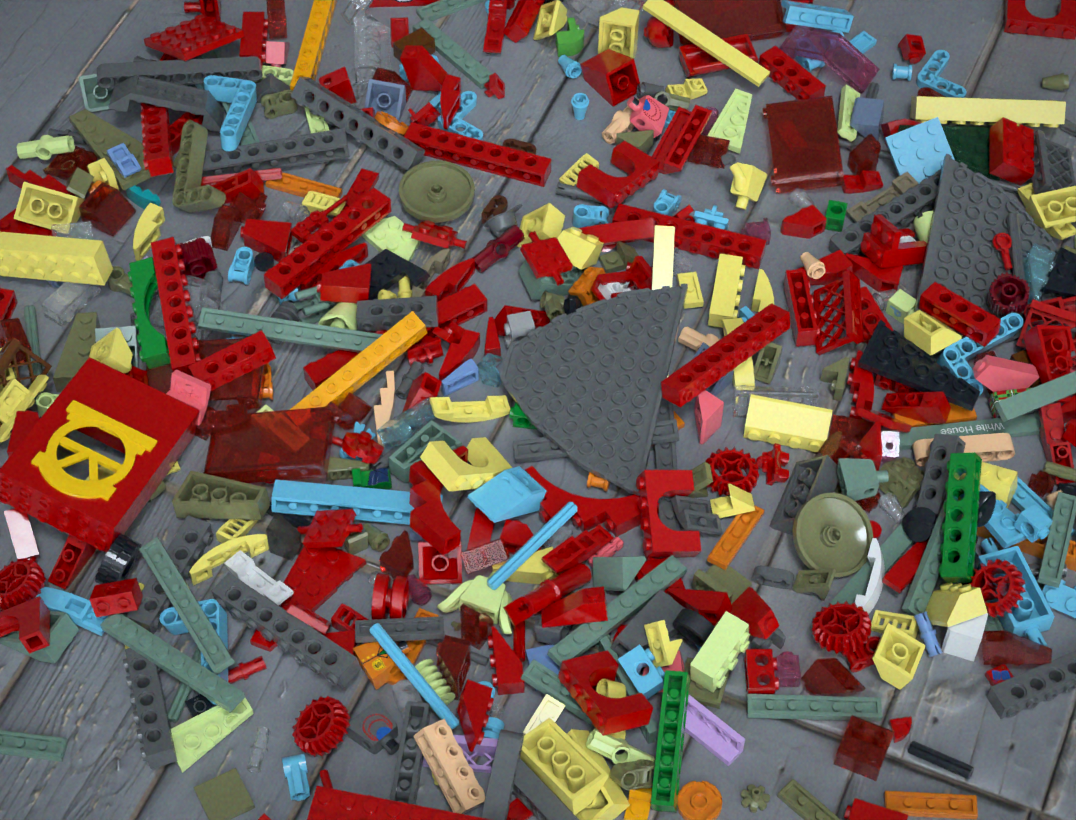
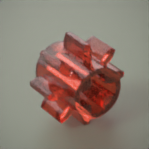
M1040 470L1037 474H1031L1028 487L1032 488V491L1038 496L1044 497L1046 493H1052L1056 481L1051 480V474Z

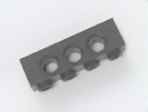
M437 296L357 301L356 319L358 330L363 332L389 330L412 311L426 327H438L439 310Z
M935 434L930 444V455L925 464L926 471L924 479L920 484L921 491L915 508L926 507L931 509L936 514V520L945 499H947L945 484L949 478L947 462L950 461V453H964L966 443L959 436Z

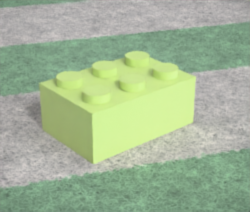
M726 611L691 662V680L713 693L717 687L721 688L727 678L725 676L729 669L732 671L738 662V655L740 652L744 653L750 644V641H748L750 637L749 624Z

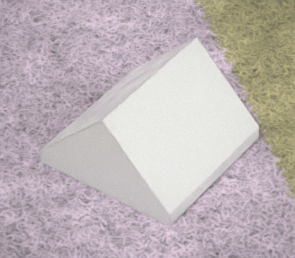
M988 613L948 627L941 650L944 653L974 662L983 636Z

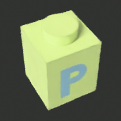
M899 289L888 300L885 312L904 324V318L914 313L916 299Z

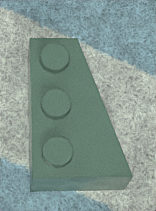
M431 420L389 457L390 472L406 483L409 481L410 466L422 460L420 456L429 442L445 441L452 450L462 446V442Z

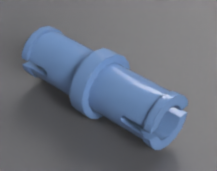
M926 611L915 615L914 618L921 633L919 635L920 639H923L926 645L928 656L932 657L943 652L935 635L937 634L936 629L933 630L928 612Z

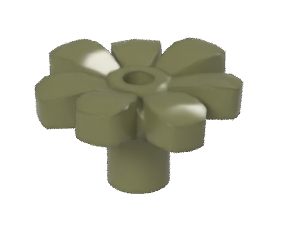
M751 784L748 785L747 790H742L741 797L744 799L741 804L744 808L750 806V812L756 813L757 808L760 810L767 808L766 803L770 801V795L764 794L765 787L760 785L756 788L755 785Z

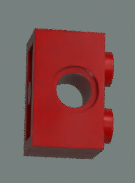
M137 578L95 585L89 600L95 616L101 617L138 610L143 595Z

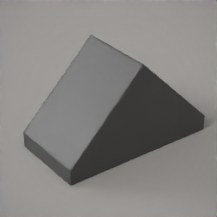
M270 74L256 85V103H261V98L264 95L290 90V86Z

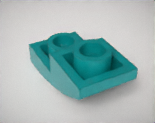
M132 186L126 189L127 197L137 206L146 209L149 203H153L160 207V198L149 189L142 191L139 186Z

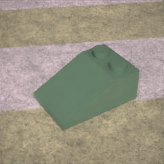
M50 611V646L29 654L19 639V631H13L0 638V643L38 661L56 663L79 629L66 612Z

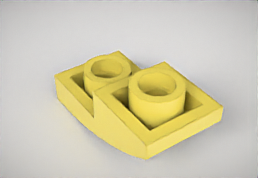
M702 78L685 79L684 84L667 85L665 89L667 93L691 99L703 96L708 92Z

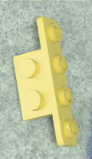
M38 375L28 389L14 378H11L0 393V422L3 423L0 427V443L5 442L10 437L16 412L29 409L34 404L36 395L47 386L46 382L49 379L47 375Z

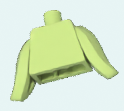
M478 575L474 580H468L458 585L444 601L437 605V608L445 613L459 609L460 612L494 624L499 622L503 634H512L511 620L503 607L513 602L510 593L506 592V585L504 583L496 590H492L487 585L489 578Z

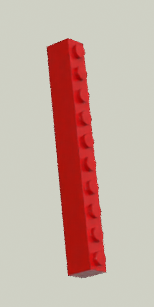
M476 284L464 287L461 291L448 295L437 302L439 310L438 327L443 329L446 326L448 328L451 322L461 325L488 311L487 298ZM426 327L427 334L415 344L423 342L426 337H436L437 335L432 332L435 327ZM388 330L376 331L374 333L384 334ZM344 350L329 353L323 358L310 362L303 367L304 379L311 389L315 390L359 353Z

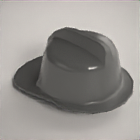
M522 204L490 218L483 226L489 227L499 237L513 225H518L515 213L522 207Z

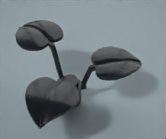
M980 491L977 527L984 526L992 517L996 504V493L993 491ZM917 507L910 510L902 519L906 535L915 542L928 540L932 534V528L934 529L935 526L933 524L936 520V514L926 507ZM958 535L955 538L956 541H959L961 539V535ZM975 551L974 569H979V555ZM960 555L954 558L953 563L960 559Z

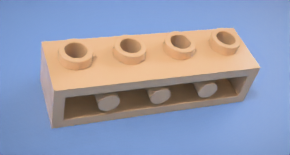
M445 719L422 728L414 735L453 812L465 814L485 802L484 790L476 780L473 769L466 761L463 750L456 742L452 729Z

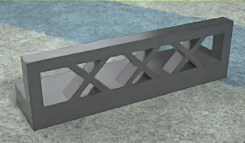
M443 616L355 620L356 643L377 642L370 633V628L376 623L383 627L393 641L444 639Z

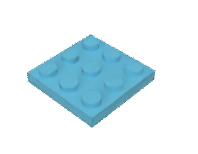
M938 117L884 138L898 175L900 176L908 172L919 184L923 179H928L938 170L942 169L946 153L950 154L952 159L955 160Z

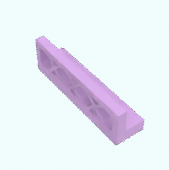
M689 695L685 732L727 766H730L743 752L745 738Z
M453 735L458 745L462 748L463 755L466 761L470 763L469 766L473 769V772L491 773L490 762L494 759L498 739L483 738L481 744H476L473 752H470L465 736ZM477 756H484L488 762L484 765H477L473 759ZM424 758L423 767H429L426 759Z

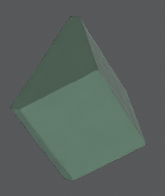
M97 74L79 76L85 109L89 112L110 109L109 104L114 88H101L98 86Z
M645 556L593 557V587L604 586L605 591H626L647 559Z

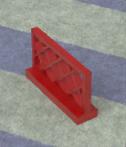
M850 270L843 272V278L813 291L814 310H816L817 314L816 323L820 328V336L816 338V353L818 355H822L852 341L856 344L864 342L860 279ZM843 285V289L840 291V293H836L837 289ZM828 292L823 301H821L820 295ZM832 296H836V299L833 301V303L829 305L828 302L830 301ZM843 299L844 304L840 309L836 308ZM825 306L828 307L829 309L826 311L824 316H821V312L823 311ZM833 311H836L837 314L832 319V321L829 320V317L831 316ZM842 315H845V319L843 320L841 325L838 324L837 322L840 320ZM826 322L830 323L823 332L822 327ZM835 326L838 327L833 336L829 335ZM845 330L846 337L838 339L842 332ZM826 338H829L830 340L827 343V345L822 347V344L826 340Z
M1033 299L1016 346L1026 349L1025 344L1022 343L1024 339L1023 334L1027 332L1028 326L1033 328L1030 322L1033 314L1042 317L1044 324L1041 325H1049L1056 321L1061 323L1062 326L1065 324L1070 326V329L1076 328V313ZM1076 355L1071 357L1074 366H1076V361L1073 359L1076 358Z

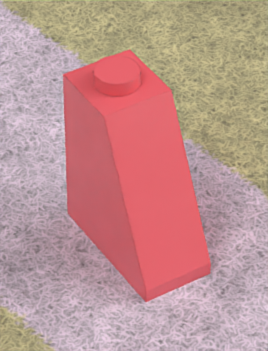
M986 355L983 359L978 360L972 368L975 379L993 392L1029 388L1039 378L1034 365Z

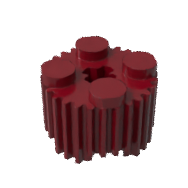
M197 238L192 240V242L188 241V243H180L183 251L180 259H183L186 268L183 274H186L188 280L192 279L197 283L203 282L207 272L215 271L218 268L213 249L209 243H206L204 238Z
M1007 272L1006 274L1001 273V276L998 275L997 280L994 279L989 288L987 303L991 307L990 310H994L993 313H995L996 317L1002 318L1010 313L1020 314L1024 312L1030 294V287H1028L1029 284L1026 283V280L1019 279V276H1012Z

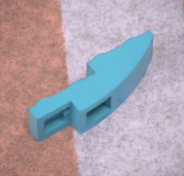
M44 587L40 589L41 594H38L36 597L40 596L50 611L66 612L74 624L100 636L104 634L105 631L102 630L100 624L110 615L96 617L89 600L54 588Z

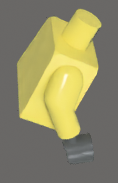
M727 153L721 156V160L725 166L730 164V170L733 174L730 191L738 197L735 207L746 210L749 200L758 201L767 174L755 166L735 163V155Z

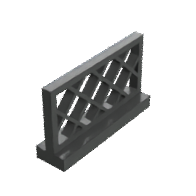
M1037 130L1034 133V159H1032L1034 161V175L1032 176L1034 195L1054 191L1051 189L1052 186L1055 190L1076 186L1070 149L1045 139L1044 132Z

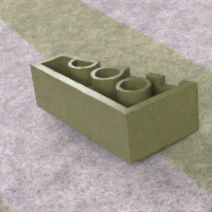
M97 312L76 314L53 376L57 392L63 391L89 358L91 346L96 343L95 328H100Z
M195 471L189 472L172 500L177 518H186L189 515L194 518L262 520L270 506L265 487Z

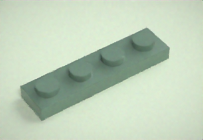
M533 659L521 679L543 694H548L566 705V709L594 726L590 718L582 711L580 705L572 698L567 688L560 682L559 676Z

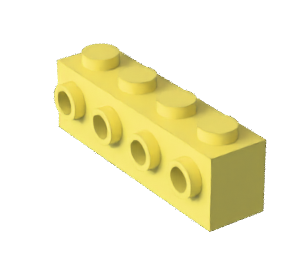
M726 254L719 255L708 326L723 328L722 319L737 318L738 310H735V306L739 307L741 296L737 295V292L742 291L743 280H740V276L744 277L746 266L742 265L743 257Z

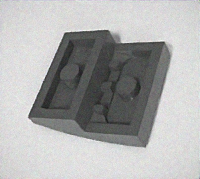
M678 495L671 499L677 519L685 530L716 535L723 533L719 515L712 513L709 500Z

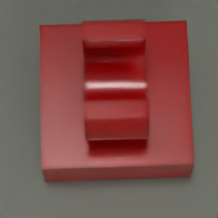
M496 73L489 75V82L484 84L487 88L484 93L488 97L495 95L498 99L504 98L505 83Z
M690 204L672 216L695 222L694 218L689 215L694 211Z

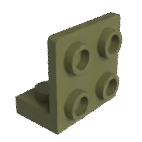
M902 457L883 464L880 470L888 471L889 481L879 483L878 488L899 506L905 508L915 493L921 490L920 484L924 479L925 471L920 470L913 460Z
M713 564L705 573L700 569L694 573L692 588L694 590L727 592L732 604L748 587H751L752 582L730 566L724 570Z

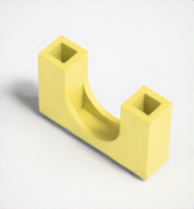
M486 437L472 438L466 447L468 449V461L472 465L461 460L445 441L429 442L420 456L422 461L448 491L478 489L504 470L512 468Z

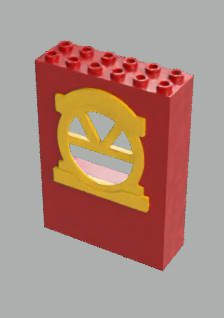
M89 357L0 468V502L8 504L22 513H27L39 521L47 523L59 531L68 533L79 541H84L96 549L107 553L115 539L120 534H125L194 438L200 410ZM73 430H77L124 453L125 460L123 464H120L64 436ZM60 445L76 454L58 460L56 455L57 447ZM89 459V481L72 477L63 470V468ZM98 464L115 473L99 480Z

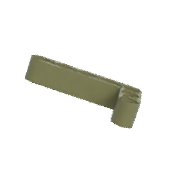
M192 120L187 121L182 129L172 199L175 207L187 213L219 208L226 200L224 192L210 185L201 186L208 130Z

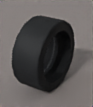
M687 608L682 609L673 621V626L679 634L701 647L715 628L705 617Z

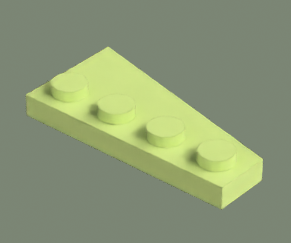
M739 89L734 90L707 135L706 142L740 154L752 94Z
M246 698L231 713L217 705L171 729L177 756L176 763L182 773L253 715V709Z

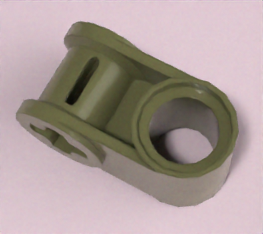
M284 90L264 95L260 102L265 109V117L274 119L279 116L295 113L298 107L295 102L296 100L290 97L293 91Z
M640 759L632 762L617 763L610 771V778L625 790L652 788V772L655 768V762Z

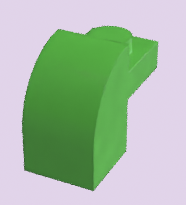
M574 17L567 18V31L556 32L558 57L562 55L567 57L576 55L584 47V29L580 30L579 24L576 25Z

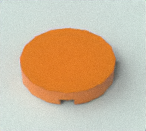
M377 111L374 116L379 123L402 135H405L409 127L404 122L400 123L396 117L383 111Z
M690 781L678 793V812L684 820H716L722 809L721 793L716 786L707 781Z

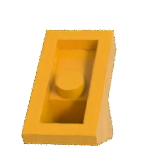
M639 788L629 791L628 802L630 806L626 808L624 820H648L652 788Z

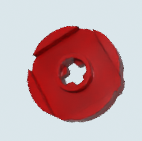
M361 431L360 434L346 432L341 445L347 455L354 459L356 456L363 458L361 462L364 463L378 462L384 450V447L371 439L372 435L365 431Z

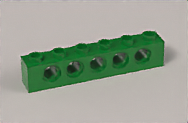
M975 452L950 453V461L947 462L949 478L945 484L947 501L944 502V512L946 517L945 522L942 524L944 542L941 543V554L943 557L942 563L939 565V573L941 578L948 583H972L971 576H974L982 459ZM966 473L965 478L962 479V480H959L960 476H961L962 474ZM964 494L963 499L958 501V497ZM960 514H963L962 519L959 520V521H956L957 517H958ZM961 535V539L955 542V538ZM960 555V559L953 563L954 558Z
M665 670L651 806L654 811L677 813L690 688L688 672Z

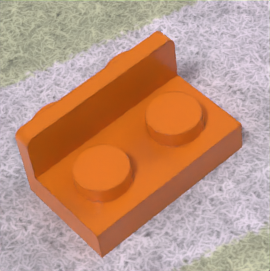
M588 267L569 289V294L577 295L583 307L599 301L592 292L591 287L598 274H606L603 268Z

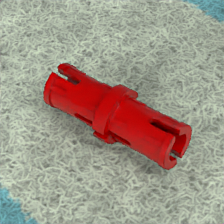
M262 656L244 664L241 662L237 667L228 670V682L232 684L243 678L246 680L249 678L248 676L267 669Z

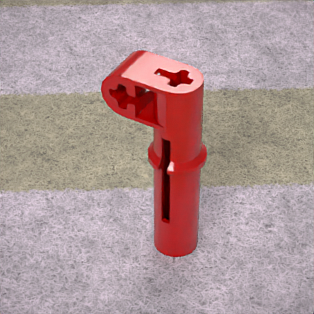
M579 563L553 579L542 581L539 587L522 595L503 608L512 624L516 626L548 605L561 600L565 595L587 584L592 577L591 571L587 565Z

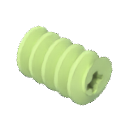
M432 659L421 661L415 668L445 705L450 704L454 700L455 694L453 692L450 693V686H445L447 681L441 679L442 673L437 672L438 667L433 665L434 661Z

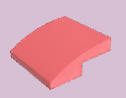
M175 370L171 375L170 390L166 394L200 410L197 425L199 426L202 423L210 397L211 385L179 370Z

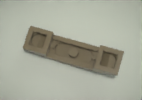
M905 172L892 181V186L866 203L860 201L848 209L846 213L855 222H858L863 216L871 214L879 206H884L894 197L902 195L907 189L913 188L919 183L908 172Z
M449 248L439 251L423 265L422 269L426 270L430 277L417 287L413 285L412 297L425 296V288L435 273L441 274L446 270L450 263Z

